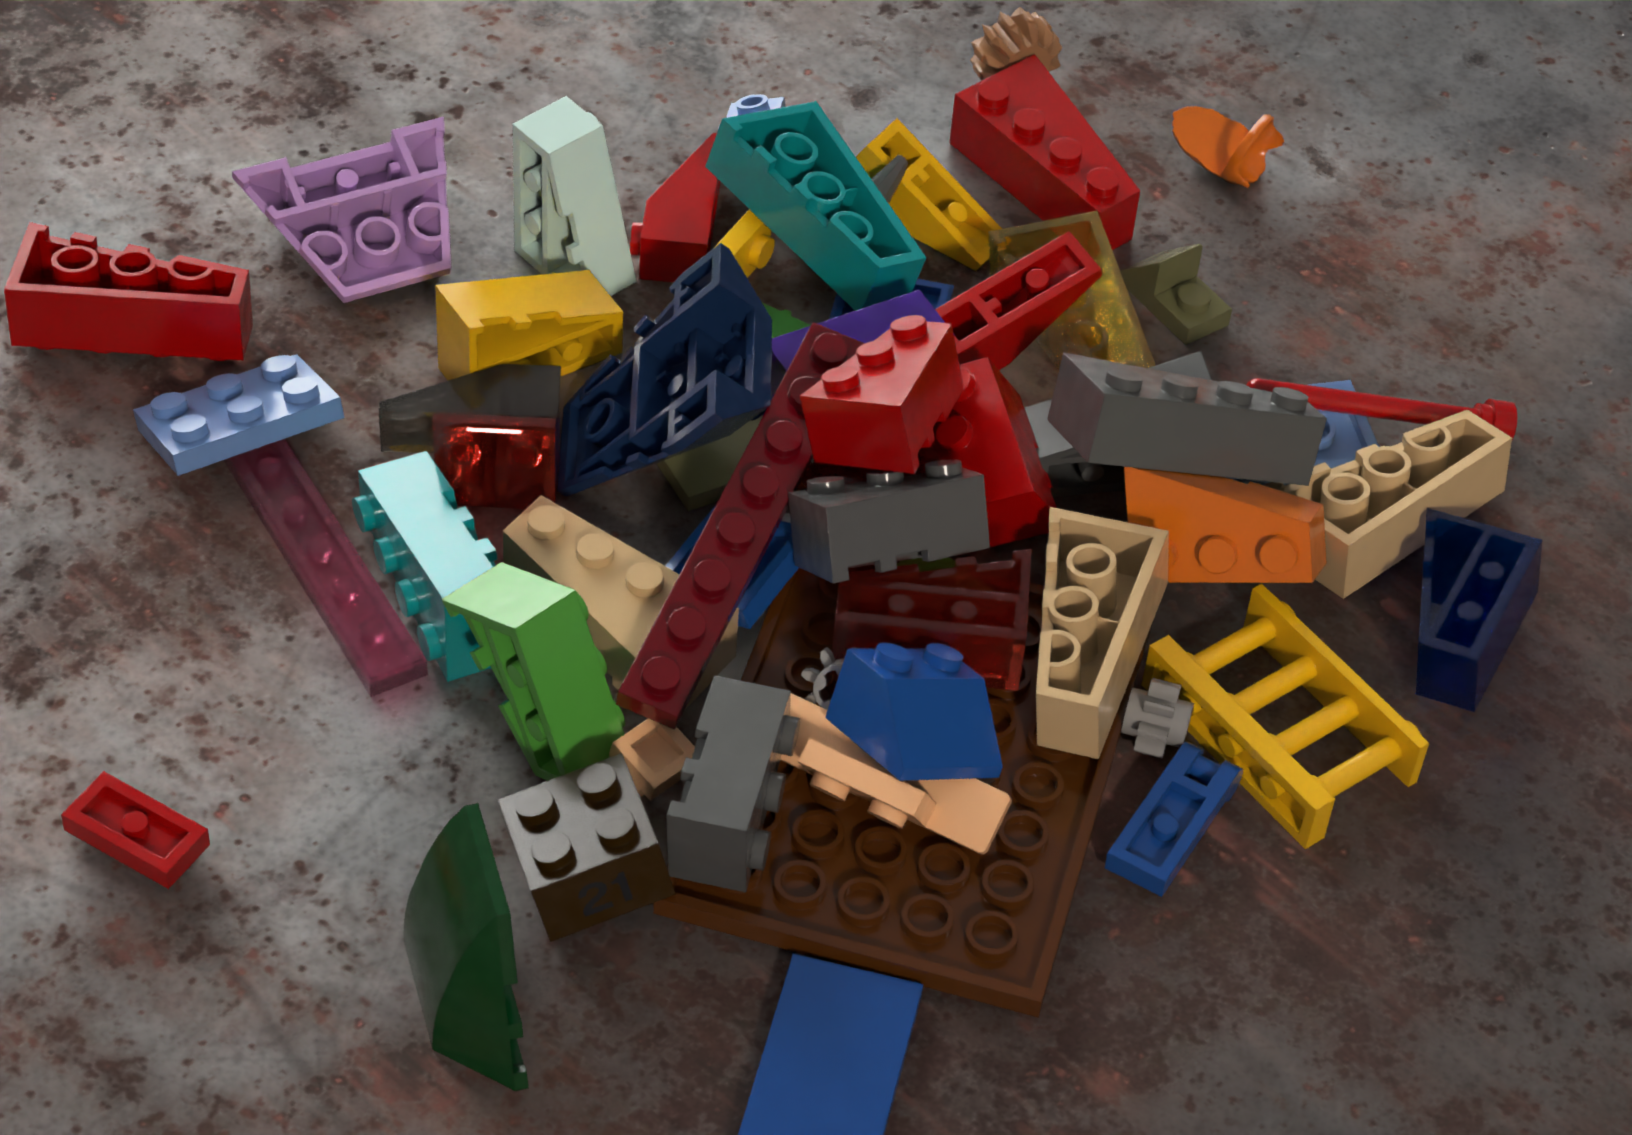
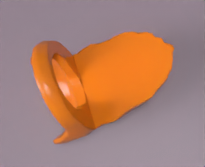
M1187 106L1173 112L1172 131L1180 148L1204 169L1222 178L1227 183L1249 188V183H1255L1265 171V155L1267 151L1280 147L1284 143V137L1274 127V117L1264 114L1252 129L1248 130L1241 123L1226 118L1213 109Z

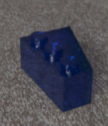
M1427 508L1416 695L1475 712L1538 593L1542 552L1541 539Z

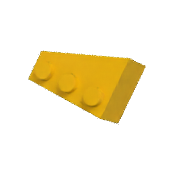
M590 270L435 285L438 369L471 412L605 360L610 354L615 356L623 352V311Z

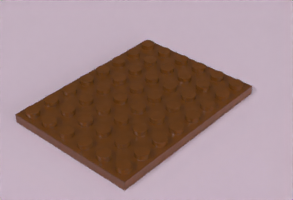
M875 565L848 568L849 580L831 583L804 569L798 568L771 602L740 681L790 690L792 694L805 699L813 692L814 683L805 680L801 676L802 671L805 668H814L819 671L824 669L820 659V652L824 648L828 647L836 660L845 658L847 649L853 646L862 649H876V646L880 643H890L891 638L882 632L881 627L876 624L872 626L856 615V608L890 571L875 572ZM967 566L966 569L1002 591L1001 599L969 631L968 636L955 646V649L963 655L962 661L985 680L1003 764L999 778L976 779L1006 792L1012 799L1011 805L986 854H979L909 820H906L902 829L893 826L867 812L871 804L870 802L851 793H848L845 801L836 799L809 784L813 775L780 760L777 772L786 774L781 806L778 813L771 811L766 813L762 830L771 831L768 857L763 871L752 869L747 891L741 892L670 877L676 895L655 902L653 914L841 965L921 983L926 988L1039 1018L1121 736L1132 688H1135L1152 625L1099 759L1037 746L1036 685L1040 632L1042 628L1043 591L1045 586ZM905 643V646L901 645L905 649H911V646ZM836 670L832 671L833 679L825 686L830 695L833 694L839 677Z

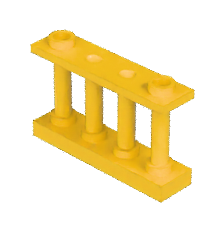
M1262 583L1252 588L1243 628L1195 655L1186 652L1170 635L1161 638L1149 646L1142 686L1148 691L1152 678L1182 685L1178 699L1194 703L1188 732L1220 764L1227 760L1244 769L1240 784L1304 849L1324 839L1335 802L1334 797L1382 768L1387 767L1407 787L1417 783L1429 742L1421 735L1418 728L1412 722L1400 716L1296 616L1293 609L1287 603L1280 601ZM1259 646H1262L1283 666L1281 669L1235 695L1226 692L1210 676L1211 673ZM1301 685L1324 706L1321 710L1276 736L1268 733L1251 716L1252 713ZM1343 725L1366 747L1363 751L1319 777L1310 775L1292 757L1295 753Z

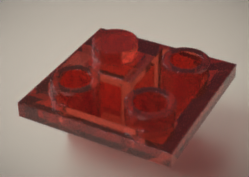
M433 413L434 462L454 489L457 506L518 508L525 510L540 495L556 503L560 458V417Z

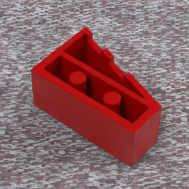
M920 315L896 319L890 324L889 330L874 341L858 347L854 356L839 367L823 373L822 379L800 395L814 462L915 474L920 465L918 459L919 450L931 447L935 440L933 432L935 423L946 421L964 390L951 323L929 322Z
M988 357L960 364L964 390L946 421L936 422L933 427L935 440L930 447L929 462L961 460L962 468L984 474L990 547L1049 533L1050 507H1057L1050 490L1052 488L1048 473L1042 468L1036 451L1038 445L1020 394Z

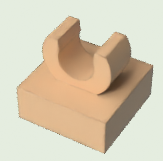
M646 719L615 740L611 745L609 756L623 754L639 795H645L651 801L681 780V770L685 759H692L695 746L677 727L674 730L651 719Z

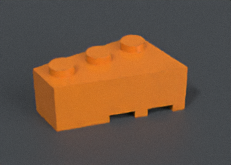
M1124 467L1128 523L1169 531L1168 583H1313L1327 563L1324 504L1251 481L1245 484L1219 476Z

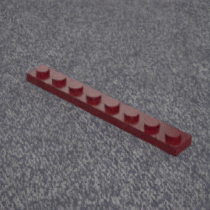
M812 322L771 400V405L767 407L619 688L616 705L675 730L789 507L788 492L797 491L813 460L800 395L822 379L823 373L839 367L854 356L857 348L865 343Z

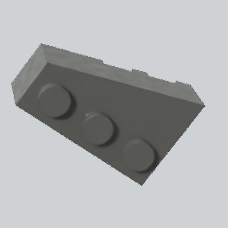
M939 460L925 463V473L904 476V473L875 469L866 472L867 481L845 484L844 477L827 476L807 480V490L788 492L795 566L831 583H838L849 580L848 568L875 565V572L882 573L897 569L896 561L922 558V561L930 562L990 548L984 474L962 468L961 460Z

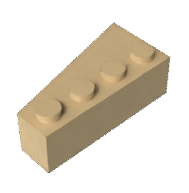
M1465 410L1403 433L1402 442L1399 444L1380 447L1372 444L1356 450L1355 460L1334 468H1330L1325 462L1318 464L1313 468L1309 486L1284 485L1283 483L1270 482L1264 484V486L1324 504L1327 563L1315 580L1344 599L1504 492L1512 437L1469 410Z

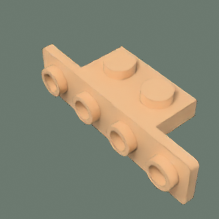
M791 693L790 716L800 718V727L793 756L782 754L780 760L813 775L809 783L811 786L841 801H845L848 793L856 795L871 803L867 810L868 813L902 829L906 820H909L979 854H986L1012 802L1011 797L1006 792L978 779L899 781L825 718L827 709Z

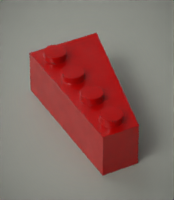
M1035 54L955 94L949 143L1059 235L1070 231L1094 260L1132 240L1140 197L1139 188Z

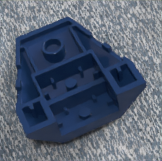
M722 243L718 244L675 280L669 287L670 292L674 294V299L655 320L645 314L635 325L634 331L640 337L620 359L610 354L563 406L557 492L565 497L728 437L750 420L753 421L761 417L767 407L771 405L772 318L734 255Z

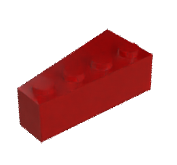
M33 222L28 224L4 288L11 346L35 347L41 350H86L101 354L117 352L148 354L155 357L179 356L208 358L214 361H243L253 328L249 270L182 255L176 256L170 262L156 259L150 253V248L128 244L123 251L97 246L96 236L74 232L70 240L50 236L49 226Z

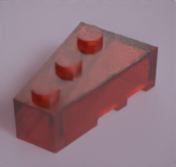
M1032 549L1013 551L1011 560L977 564L975 556L955 559V567L920 572L918 564L897 566L895 570L882 573L875 572V569L850 572L849 580L839 582L832 653L835 660L844 659L847 649L853 646L862 649H876V646L880 643H890L905 649H926L927 644L938 643L959 651L963 655L962 661L984 678L986 688L1018 691L1027 637Z

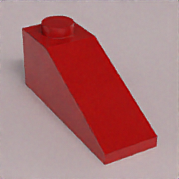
M712 133L647 199L643 223L633 222L630 253L632 256H640L639 279L675 282L684 271L711 251L721 181L705 166L717 133Z
M1068 231L936 308L935 310L944 322L952 324L959 365L986 357L992 361L998 370L1009 365L1102 276V269L1071 232Z

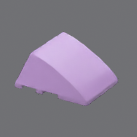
M444 117L394 129L391 132V139L388 143L290 168L287 159L282 158L232 171V178L343 303L444 276L451 272L449 214L446 199L447 173L444 157Z

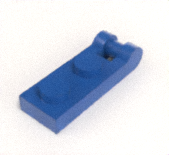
M1185 741L1108 851L1104 868L1162 897L1224 803H1227L1232 798L1240 783L1244 769L1227 760L1220 765L1204 757V750Z

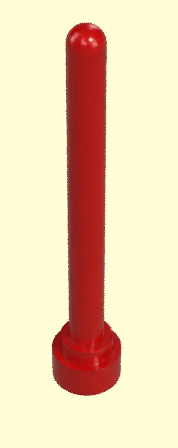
M1261 378L1251 379L1246 384L1250 388L1271 392L1275 387H1285L1300 391L1309 397L1308 402L1314 408L1322 411L1427 425L1469 410L1512 437V440L1517 428V408L1513 402L1487 399L1484 404L1476 403L1473 408Z

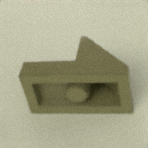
M1201 244L1159 252L1118 271L1117 280L1185 345L1228 326L1232 313V308L1197 276L1203 249Z

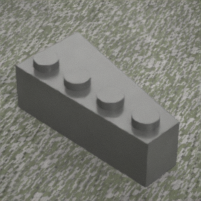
M1063 352L1047 420L1088 463L1309 486L1327 418L1308 402L1309 397L1306 394L1294 389L1275 387L1271 392L1250 388L1244 384L1232 381L1218 382Z

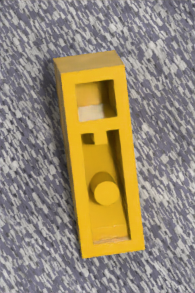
M896 118L856 158L870 178H872L897 155H902L907 160L908 165L889 205L913 238L977 271L1010 236L903 123Z

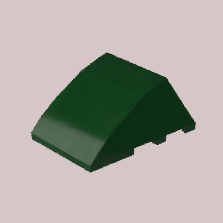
M479 804L465 805L448 821L424 858L408 897L404 917V944L432 1050L514 1091L528 1089L529 1085L527 1070L517 1042V1038L523 1037L522 1021L511 986L518 983L511 913Z

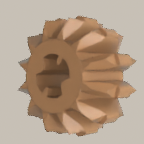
M1021 7L1017 8L1011 16L1000 12L998 21L992 26L982 24L984 37L971 42L975 54L970 61L974 72L981 81L1034 54L1048 71L1055 70L1061 66L1058 54L1062 50V46L1059 43L1058 36L1053 32L1052 26L1043 16H1039L1036 12L1030 14Z

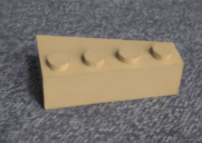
M542 495L503 530V563L571 587L582 597L588 608L589 617L586 622L594 645L605 659L607 672L612 676V685L619 690L680 574ZM739 608L735 610L686 708L712 682L714 675L717 676L736 657Z
M1050 507L1045 588L1042 603V628L1040 632L1036 685L1037 746L1099 759L1168 584L1169 531Z

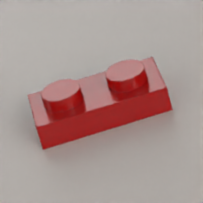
M105 771L61 814L64 831L167 889L181 877L210 845L207 828Z

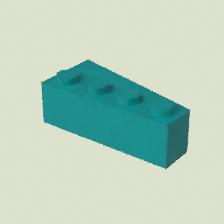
M817 101L722 118L705 167L845 302L856 311L912 292L927 257Z

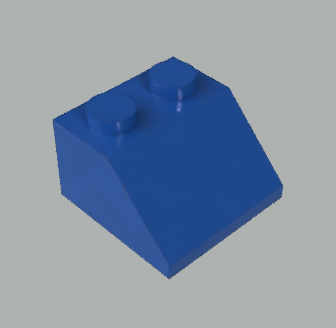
M880 643L876 646V649H847L825 718L899 781L999 778L1003 768L985 680L962 661L963 655L959 651L938 643L927 644L926 649H905L890 643Z

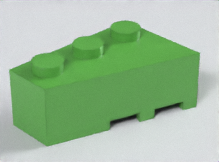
M500 562L441 599L450 617L461 614L468 623L479 644V647L471 651L470 654L479 670H484L489 666L492 668L507 697V700L499 704L498 707L536 776L548 781L610 758L609 752L612 743L625 734L623 730L625 718L622 710L612 698L605 677L607 673L605 659L594 645L586 620L589 617L588 608L575 589Z

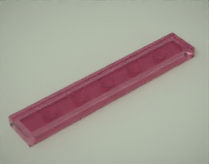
M282 439L225 459V464L370 697L427 676V660L286 440Z

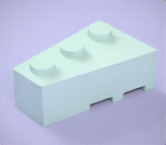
M567 96L513 123L514 251L541 274L590 270L610 296L636 283L637 280L603 125L600 124L592 113L584 111Z

